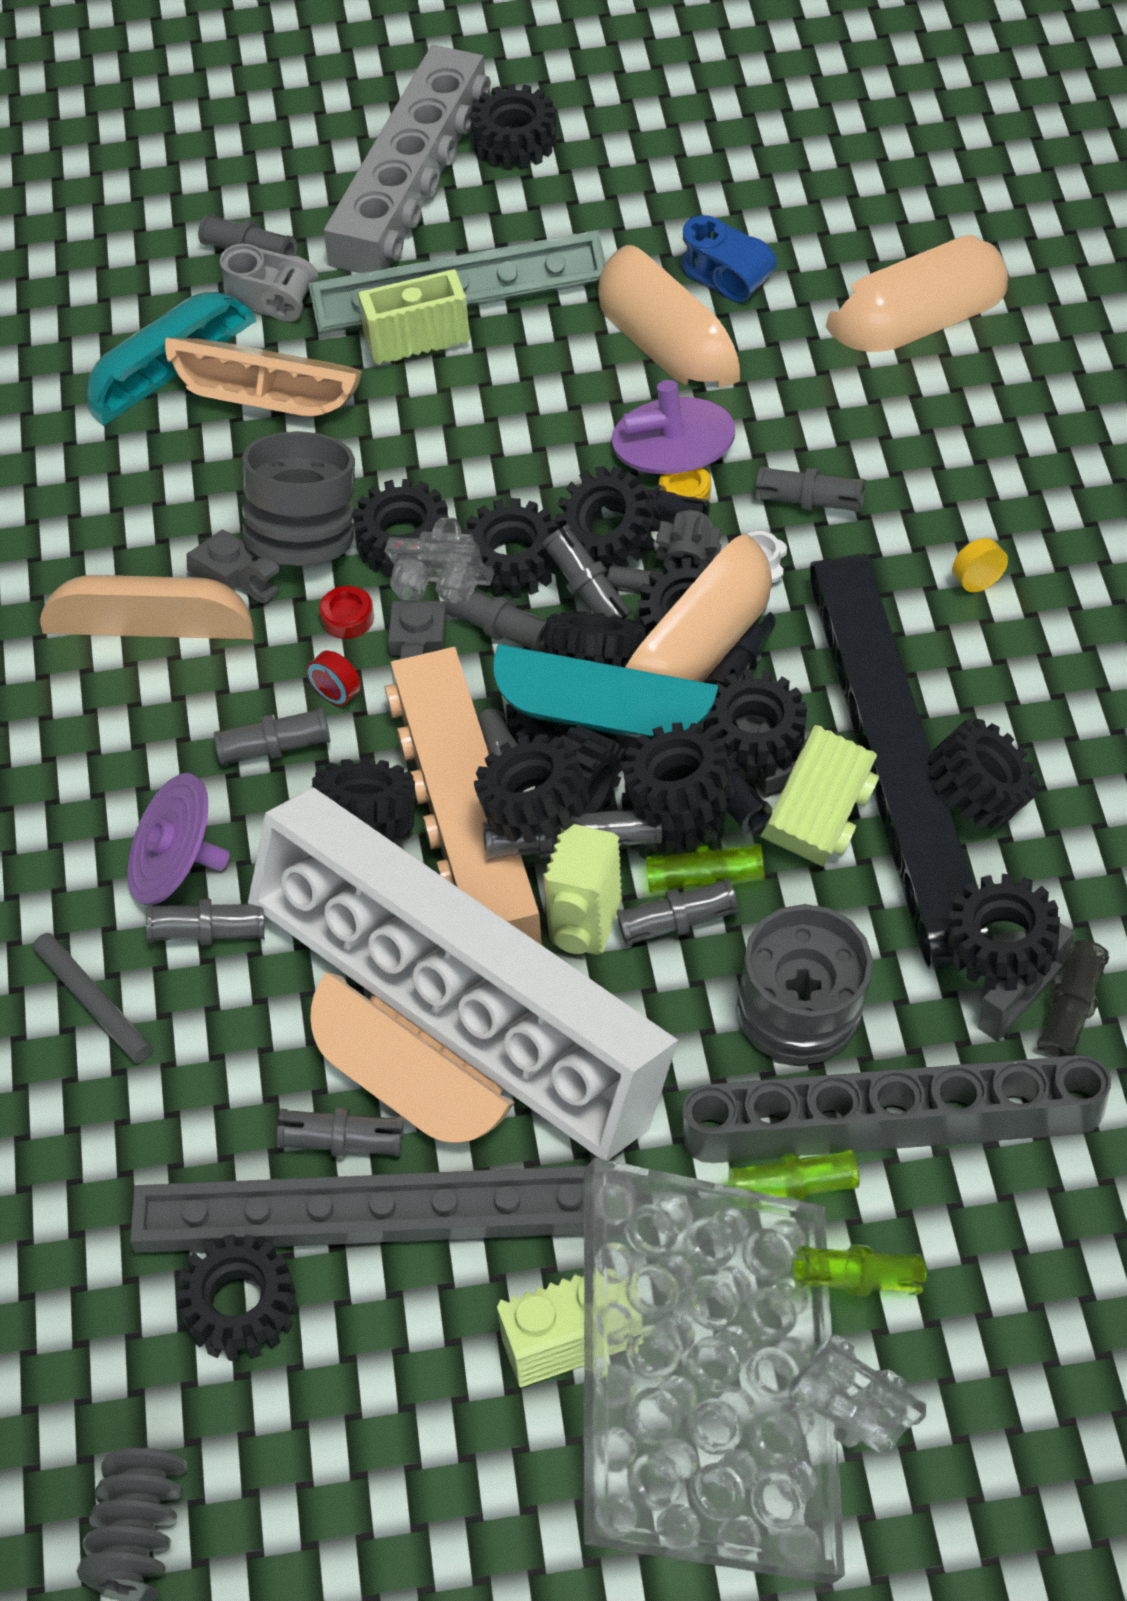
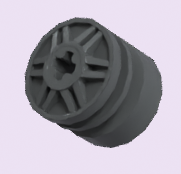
M301 431L275 433L259 438L247 446L242 456V489L246 497L242 506V514L245 519L242 526L246 547L260 558H269L278 564L297 566L321 564L340 557L350 549L354 538V525L352 523L354 506L351 498L355 485V458L351 449L338 439L320 433Z
M801 904L780 908L758 923L748 937L736 1007L741 1029L756 1049L777 1061L807 1065L827 1061L847 1048L859 1028L873 965V957L867 938L852 920L830 908Z

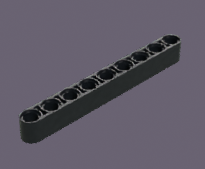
M865 553L813 561L810 563L813 597L859 746H863L866 750L874 751L877 755L870 772L879 776L873 794L925 964L930 970L953 966L954 955H950L949 914L956 895L958 894L963 897L964 887L973 881L949 806L944 802L946 800L944 792L938 793L934 786L939 779L930 777L928 768L933 765L928 762L931 751L869 559ZM986 925L980 931L983 936L989 939Z

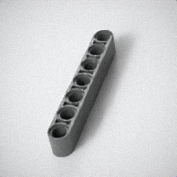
M1076 1055L708 1084L695 1088L684 1100L682 1111L683 1142L686 1151L693 1158L706 1163H722L1084 1134L1097 1128L1104 1117L1111 1088V1076L1108 1069L1099 1060L1090 1056ZM1081 1091L1088 1094L1091 1098L1080 1099L1072 1096L1069 1092ZM1021 1096L1027 1099L1029 1103H1015L1007 1097ZM952 1100L960 1101L968 1107L962 1109L953 1108L945 1102ZM890 1105L900 1106L907 1111L900 1114L886 1111L884 1107ZM835 1110L844 1113L845 1116L836 1119L826 1117L822 1113ZM767 1115H777L784 1120L774 1124L764 1122L760 1118ZM705 1120H716L722 1123L721 1126L716 1128H704L698 1124Z

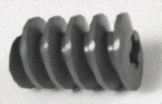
M149 1448L115 1450L105 1456L101 1465L105 1478L100 1480L95 1491L96 1499L100 1504L93 1507L89 1516L91 1527L94 1530L87 1533L83 1542V1548L88 1556L81 1559L76 1571L79 1579L85 1585L103 1595L122 1601H153L160 1596V1592L156 1588L143 1583V1579L161 1577L165 1574L166 1566L164 1563L149 1557V1552L167 1551L171 1546L172 1541L169 1536L156 1531L155 1526H169L176 1522L177 1514L175 1511L161 1505L160 1502L178 1500L182 1496L183 1489L181 1486L166 1479V1475L176 1476L184 1474L188 1468L185 1459L176 1454Z

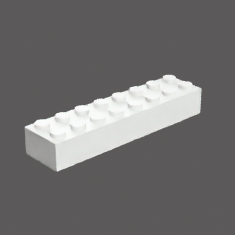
M314 787L265 813L248 904L263 907L264 915L605 1163L650 1129L678 1039Z

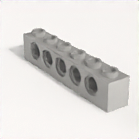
M437 45L430 46L323 230L330 267L356 273H366L387 269L393 260L397 261L399 259L406 235L410 228L417 227L425 201L428 196L432 197L436 193L439 176L446 165L452 164L457 144L462 135H467L471 130L470 112H472L473 103L475 101L480 103L479 96L484 92L488 95L490 93L491 82L490 77L485 76L484 55Z

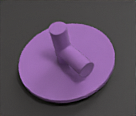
M664 380L657 385L659 400L649 402L629 413L623 414L624 417L617 423L612 434L613 450L624 464L647 473L676 474L699 469L724 455L734 441L735 424L731 415L721 406L704 399L679 397L677 382Z
M182 773L165 783L153 797L140 820L133 838L128 860L129 890L133 898L139 903L156 905L167 899L182 883L194 862L217 871H222L228 863V850L203 841L208 818V793L203 781L195 775Z

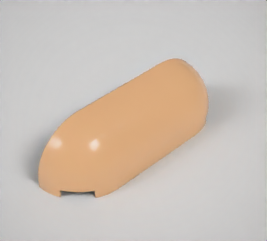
M975 235L954 239L871 273L850 286L855 293L844 303L839 312L830 311L826 322V329L840 343L856 350L883 352L899 348L983 313L997 305L1005 296L1008 288L1006 264L994 245L985 241H979Z
M625 245L618 249L605 263L598 283L600 309L605 317L669 376L684 385L689 384V379L702 382L718 381V388L740 381V365L736 350L718 318L641 249L632 245Z
M165 338L168 362L172 361L177 374L191 392L203 397L300 416H318L340 408L354 394L362 374L358 369L340 364L230 343L194 338Z
M748 534L736 537L725 546L645 638L625 668L704 682L762 614L768 604L772 574L768 558L761 546Z
M84 575L71 579L59 586L46 601L40 617L43 634L254 640V627L251 615L242 598L227 585L208 578Z
M325 972L313 996L310 1021L315 1042L323 1056L332 1065L434 1139L449 1143L467 1142L486 1135L502 1122L514 1101L500 1095L503 1091L501 1086L374 994L368 1000L367 997L346 984L343 977Z

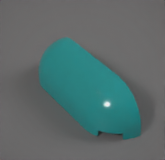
M205 292L185 299L108 351L95 363L86 384V402L90 414L101 425L105 426L178 375L172 361L168 362L165 338H194L225 343L256 322L253 311L238 299L224 293Z
M500 644L497 646L493 663L495 681L501 694L520 713L538 720L574 727L580 725L590 730L637 739L643 734L648 739H653L652 729L662 726L664 733L671 732L672 723L682 722L684 731H688L691 723L702 724L712 710L718 691V685Z

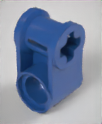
M709 215L696 216L688 220L683 227V241L687 246V251L682 256L681 269L683 273L691 280L698 281L722 293L729 300L735 302L746 301L777 266L776 256L765 242L724 224L716 217Z

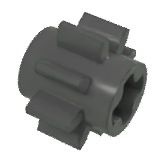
M693 510L678 512L674 517L673 524L660 522L656 543L658 544L656 558L665 560V563L672 560L675 569L682 568L681 558H691V566L693 568H698L700 559L711 563L721 552L722 545L719 542L722 530L721 528H713L710 518L701 512Z

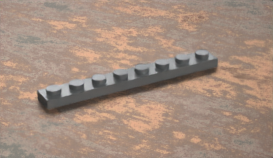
M631 1164L134 1185L130 1242L134 1253L204 1250L203 1244L213 1240L217 1249L225 1247L223 1236L235 1234L237 1244L243 1246L245 1234L256 1236L260 1248L265 1241L274 1247L634 1232Z

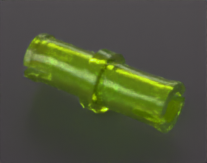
M761 843L753 846L709 850V845L697 846V852L655 857L646 856L650 893L675 888L703 887L720 882L725 878H729L731 883L753 880L765 881Z
M853 1150L799 1158L797 1153L784 1154L782 1161L744 1168L733 1167L728 1170L730 1194L736 1208L743 1207L746 1204L788 1199L791 1204L803 1203L807 1195L849 1188L852 1190L858 1189L860 1184L859 1168Z
M851 1245L848 1250L799 1246L795 1254L797 1257L805 1258V1260L793 1258L792 1276L798 1288L846 1289L850 1296L867 1297L871 1291L919 1295L924 1288L921 1284H913L912 1281L926 1282V1264L920 1254L876 1253L868 1245Z

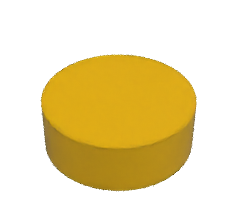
M703 467L684 473L661 474L659 485L665 486L668 492L687 497L707 499L709 501L711 499V477Z
M977 539L966 545L958 553L952 566V574L966 591L972 593L980 592L991 587L1001 578L1007 568L1008 556L993 539Z

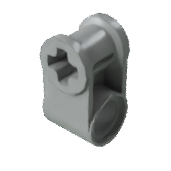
M251 244L233 245L227 248L220 257L224 294L238 299L253 312L271 316L284 322L296 321L301 316L304 307L303 300L306 294L310 293L308 283L319 281L317 270L306 259L260 249Z

